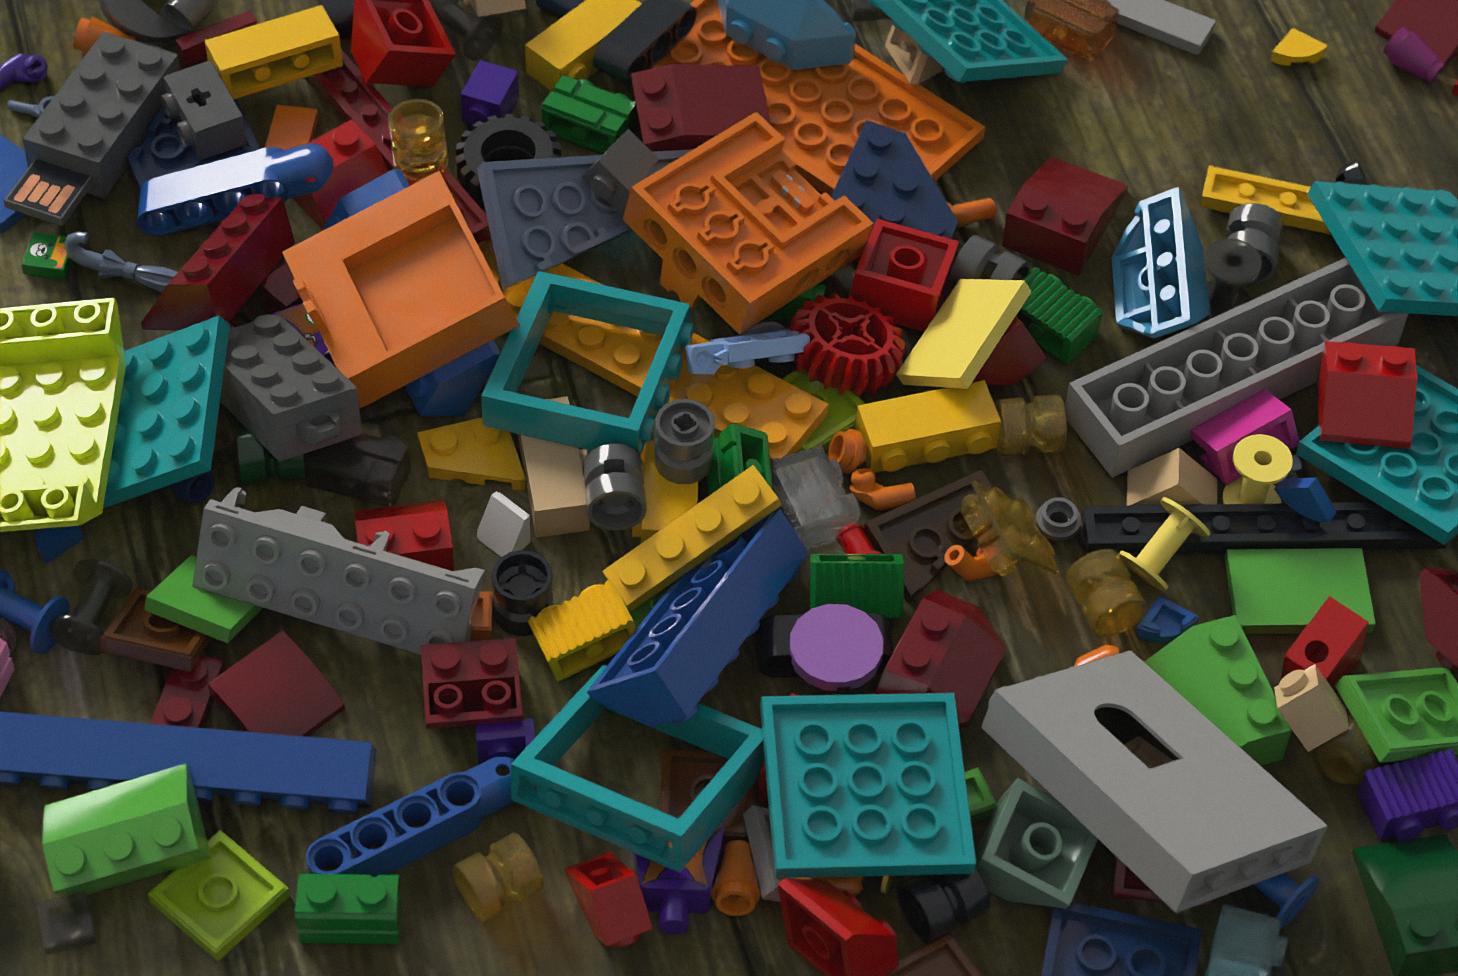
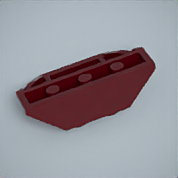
M936 590L922 598L883 671L875 694L954 693L958 727L961 729L969 725L1005 655L1006 648L979 606Z

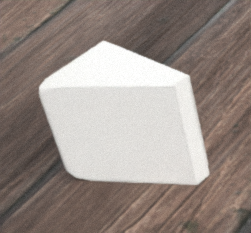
M496 491L491 495L478 527L477 539L500 557L509 552L523 550L531 542L530 516L503 494Z

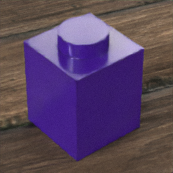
M480 60L461 93L463 123L470 125L478 121L485 123L487 122V117L496 115L497 118H505V114H512L519 101L518 71Z

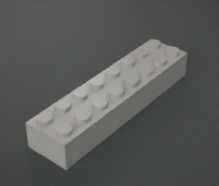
M1344 258L1070 382L1063 416L1113 478L1192 441L1191 429L1263 389H1266L1280 400L1316 383L1325 341L1379 346L1398 345L1408 313L1378 312L1348 260Z

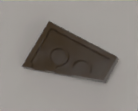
M979 470L866 521L863 529L875 551H880L882 554L903 555L904 598L909 604L948 566L944 560L946 551L953 545H960L966 549L1001 515L1004 504L983 471Z

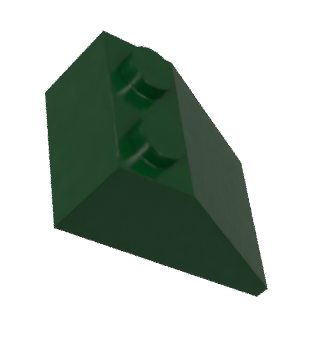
M1444 834L1353 848L1352 855L1393 976H1434L1458 972V851L1448 836Z

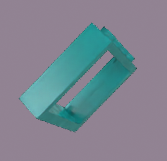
M538 271L516 318L520 326L510 331L481 395L483 426L591 451L602 445L624 444L634 448L641 455L646 441H654L655 418L659 410L669 403V384L671 380L677 381L679 379L683 365V355H681L683 349H685L686 345H692V335L696 325L690 323V304ZM553 311L663 335L629 418L517 393Z
M602 665L511 763V800L681 872L760 777V770L765 760L762 729L697 703V712L685 722L674 724L671 721L651 727L729 759L681 817L677 819L554 767L605 709L649 726L590 698L587 691L607 667Z

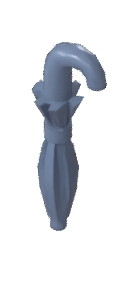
M86 232L69 234L65 242V250L68 257L78 265L100 271L99 278L123 276L125 279L137 280L158 292H163L167 284L178 273L165 267L139 266V264L129 261L126 263L114 252L107 249L103 254L85 250L80 247L79 243L86 244L88 240V233Z

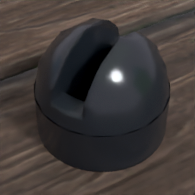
M1357 159L1345 164L1337 172L1336 182L1369 185Z

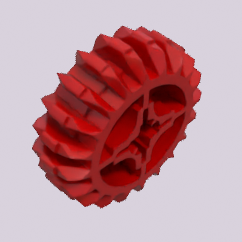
M834 292L828 299L822 295H817L814 301H805L803 307L797 310L796 315L792 318L789 331H798L810 336V342L803 348L804 352L795 353V360L793 362L797 363V372L808 373L809 382H821L824 385V390L829 387L838 389L841 396L846 390L851 391L857 397L864 390L875 394L878 388L887 387L901 367L902 357L905 352V341L901 337L902 329L894 326V317L882 315V307L873 308L869 306L867 299L859 302L854 300L851 294L846 299L840 298Z

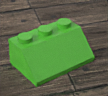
M1236 615L1190 627L1144 662L1260 766L1283 760L1292 729L1277 709L1275 694Z
M188 764L45 805L42 845L53 892L67 900H73L211 859Z

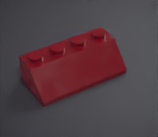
M252 194L241 199L236 208L221 222V225L202 243L198 251L167 284L141 321L143 330L179 331L218 315L228 323L284 257L282 252L295 244L283 197H265L262 194Z

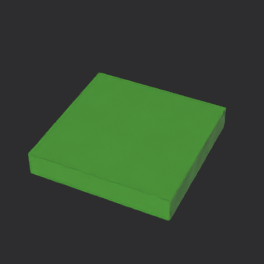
M191 555L146 596L144 610L229 643L263 607L193 587L196 556Z

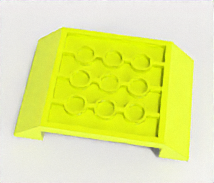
M115 298L0 309V532L79 526L103 512L126 370L118 304Z

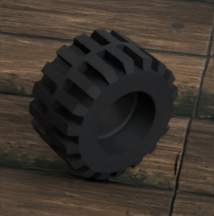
M505 114V118H497L496 115L487 117V122L482 123L478 121L473 124L472 131H465L461 136V143H457L455 157L457 182L486 213L477 168L483 162L562 157L560 143H557V136L553 131H547L546 125L540 121L533 123L531 117L523 115L521 118H514V114Z

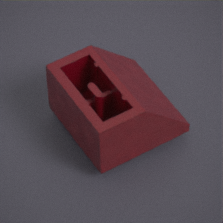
M516 638L421 645L426 729L523 721Z

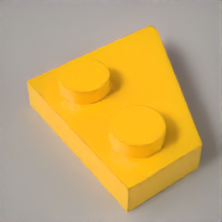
M483 417L417 432L418 446L429 478L449 481L461 479L469 484L485 486L487 479L511 483L512 490L521 491L526 489V477L510 432L483 426Z

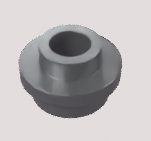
M1056 497L1049 499L1038 509L1035 523L1038 531L1046 538L1055 541H1065L1073 538L1078 533L1081 525V515L1073 502L1066 498ZM1055 520H1058V521H1061V522H1063V523H1056V522H1054V521H1055Z

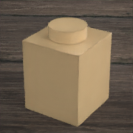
M1315 664L1304 671H1292L1280 681L1278 686L1274 687L1278 711L1308 752L1349 729L1346 707Z

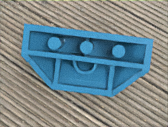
M717 0L727 36L792 70L849 64L854 59L856 29L849 23H843L837 12L824 0Z
M1179 187L1139 202L1134 212L1136 214L1135 218L1126 228L1112 255L1116 323L1122 329L1154 339L1194 325L1210 314L1204 248L1183 192Z

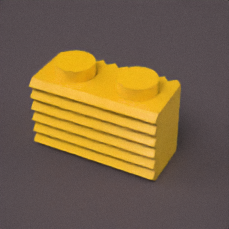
M607 580L604 585L589 586L581 592L579 597L573 596L570 601L565 600L562 605H550L542 609L537 617H530L528 620L535 639L557 682L617 654L637 629L612 580Z

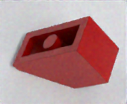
M607 852L564 868L566 877L593 934L604 945H612L613 947L627 946L636 942L640 938L639 934L653 929L637 874L612 853Z

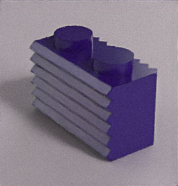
M1453 750L1440 751L1436 755L1432 753L1427 757L1413 758L1402 763L1396 762L1392 766L1386 765L1375 770L1369 769L1364 773L1358 789V798L1361 799L1366 815L1369 816L1370 823L1373 824V830L1377 833V839L1383 840L1396 836L1398 841H1406L1415 838L1426 828L1440 825L1442 829L1449 830L1458 827V759Z

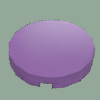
M843 604L822 605L810 609L798 618L790 633L789 653L792 658L791 662L795 672L810 685L825 691H837L838 687L845 688L850 686L851 690L861 687L875 676L882 663L883 636L877 623L864 611Z

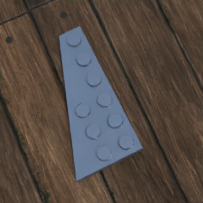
M693 149L653 152L659 160L650 169L648 177ZM602 155L483 162L477 168L503 291L536 276L538 271L545 272L634 231L623 221L621 214L606 199L595 194L591 185L582 177Z

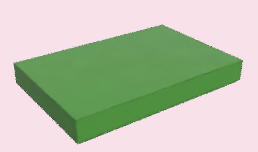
M1362 548L1226 550L1224 560L1232 614L1236 615L1245 634H1301L1329 596L1369 622L1367 633H1373L1376 623Z
M1448 667L1343 676L1335 685L1380 763L1410 760L1413 758L1419 759L1422 756L1427 757L1432 753L1436 755L1440 751L1446 752L1449 749L1453 750L1455 755L1458 754V683Z

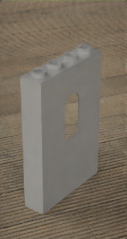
M1131 650L1103 657L1082 665L1072 666L1048 675L1038 676L1014 685L1001 687L995 690L988 702L989 708L981 728L1175 913L1311 863L1327 829V825ZM1102 707H1112L1127 712L1179 759L1149 769L1098 722L1095 717V711Z

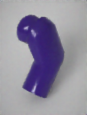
M17 54L1 64L0 90L12 82L36 83L44 79L48 72L46 59L40 55Z

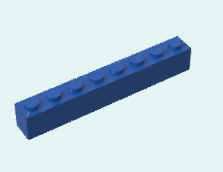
M0 712V785L20 786L21 779L39 780V787L51 790H68L69 783L87 784V791L92 792L188 764L197 802H212L213 795L232 796V803L245 806H260L261 799L280 800V807L293 810H308L309 803L329 804L328 811L341 814H356L358 807L371 808L377 750L372 742Z

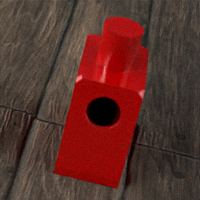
M1329 596L1287 651L1283 661L1280 681L1292 671H1304L1315 664L1335 691V685L1343 676H1347L1361 660L1369 622Z

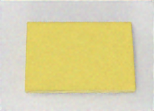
M960 279L896 373L902 384L968 389L1032 292L1024 280Z

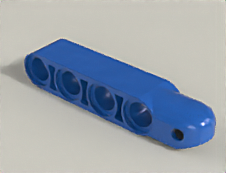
M316 143L305 144L286 150L270 147L150 179L141 185L137 225L147 234L156 236L167 235L226 219L241 199L252 194H262L265 197H283L284 202H286L290 198L316 192L329 179L334 166L333 158L323 146ZM313 177L316 179V181L314 183L307 182L305 179Z
M494 757L466 772L450 774L316 840L310 845L306 854L308 874L371 875V877L387 875L473 832L480 826L483 818L515 803V801L511 800V763L515 759ZM503 766L508 768L510 772L506 776H500L496 773V770ZM457 801L469 802L467 805L464 806L452 805L454 802ZM415 822L426 823V825L419 828L409 826ZM373 843L383 845L382 847L374 850L365 848ZM329 865L339 866V868L330 872L321 870Z

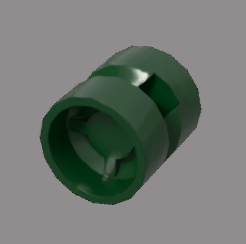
M245 427L236 428L242 486L268 484L272 476H277L281 482L306 480L304 454L279 462L275 457L270 458V452Z

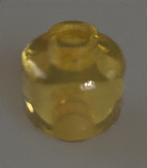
M1347 714L1349 729L1318 746L1316 757L1318 764L1331 780L1345 785H1359L1364 773L1369 769L1375 770L1378 768L1380 762L1353 716Z

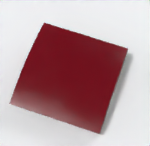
M283 630L208 683L210 695L239 723L240 731L308 737L345 710V704L327 679Z

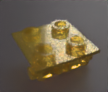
M974 480L971 484L977 494H969L962 499L961 504L963 507L961 508V513L974 538L978 540V546L983 550L982 553L990 569L993 572H998L1000 576H1006L1015 570L1014 563L1020 559L1055 575L1059 574L1060 571L1052 558L1055 554L1050 542L1037 531L1033 523L1036 517L1031 507L1021 498L1016 500L1005 495L997 487L992 489Z

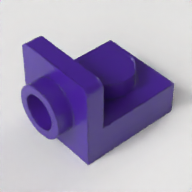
M523 719V721L476 725L479 764L494 757L516 759L536 738L533 719Z

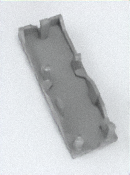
M234 488L221 502L210 499L204 507L193 587L420 655L421 645L466 642L471 639L473 625H471L472 621L469 620L480 594L485 572L483 569L470 568L450 571L386 552L389 533L385 530L375 534L374 543L370 546L346 540L332 524L323 522L326 513L301 506L296 514L281 509L252 512L236 507L237 503L245 505L246 492L242 488Z

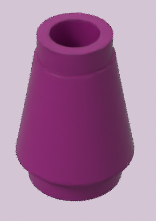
M1402 27L1394 34L1383 50V53L1389 57V63L1427 81L1429 84L1439 76L1445 67V64L1440 61L1439 57L1415 30L1410 32L1405 27Z

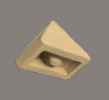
M892 24L885 47L910 84L918 85L941 72L943 66L933 57L921 52L918 48V43L912 37L898 30Z
M1178 448L1128 470L1126 506L1161 505L1160 501L1163 497L1169 498L1179 505L1217 504V478Z

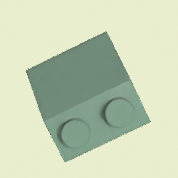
M1017 778L1000 797L975 852V868L981 875L987 891L1006 901L1067 908L1073 899L1098 838L1055 797Z

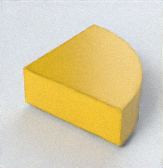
M1292 28L1272 51L1270 61L1284 66H1291V62L1309 61L1308 64H1312L1325 56L1328 45Z

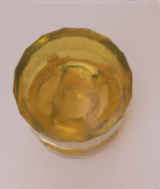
M412 99L395 106L389 113L388 118L395 169L401 170L404 177L410 180H422L437 171L443 173L448 166L447 141L445 140L444 114L441 108L434 102L425 99Z
M1061 395L1034 396L1030 403H1026L1022 397L1001 398L995 401V407L1001 420L997 444L1001 456L1026 455L1030 447H1034L1038 453L1063 452L1065 450L1067 424Z
M1101 549L1089 553L1075 562L1066 574V581L1077 602L1083 605L1082 611L1095 635L1101 637L1113 636L1130 629L1143 618L1147 611V605L1135 583L1130 581L1131 576L1120 555L1112 549Z
M512 833L490 845L488 856L477 852L452 867L455 882L463 899L472 913L481 922H485L509 907L510 898L521 902L545 887L542 872L534 855L525 841L516 833Z

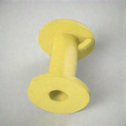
M1256 434L1245 437L1236 445L1233 453L1234 466L1242 477L1225 486L1222 495L1223 504L1281 503V498L1274 490V483L1285 479L1291 471L1293 458L1290 450L1282 441L1269 435Z
M1163 497L1160 503L1170 514L1136 558L1125 551H1120L1118 557L1143 580L1165 592L1168 589V585L1158 576L1164 566L1192 531L1204 538H1208L1211 533L1192 513L1173 500Z

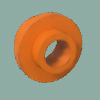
M849 429L846 432L838 431L833 436L828 450V460L832 466L837 467L839 472L851 474L857 467L863 464L867 453V445L863 441L861 432Z

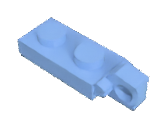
M785 329L712 339L708 343L686 345L687 372L692 374H715L722 364H728L729 368H747L755 365L754 359L767 357L769 362L795 360V353L804 352L803 348L810 342V336L806 333Z

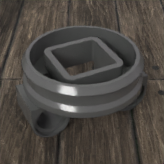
M99 0L104 16L113 27L130 36L137 37V42L142 41L143 44L154 46L176 43V39L195 32L215 10L218 0H168L163 6L161 14L158 15L141 0Z

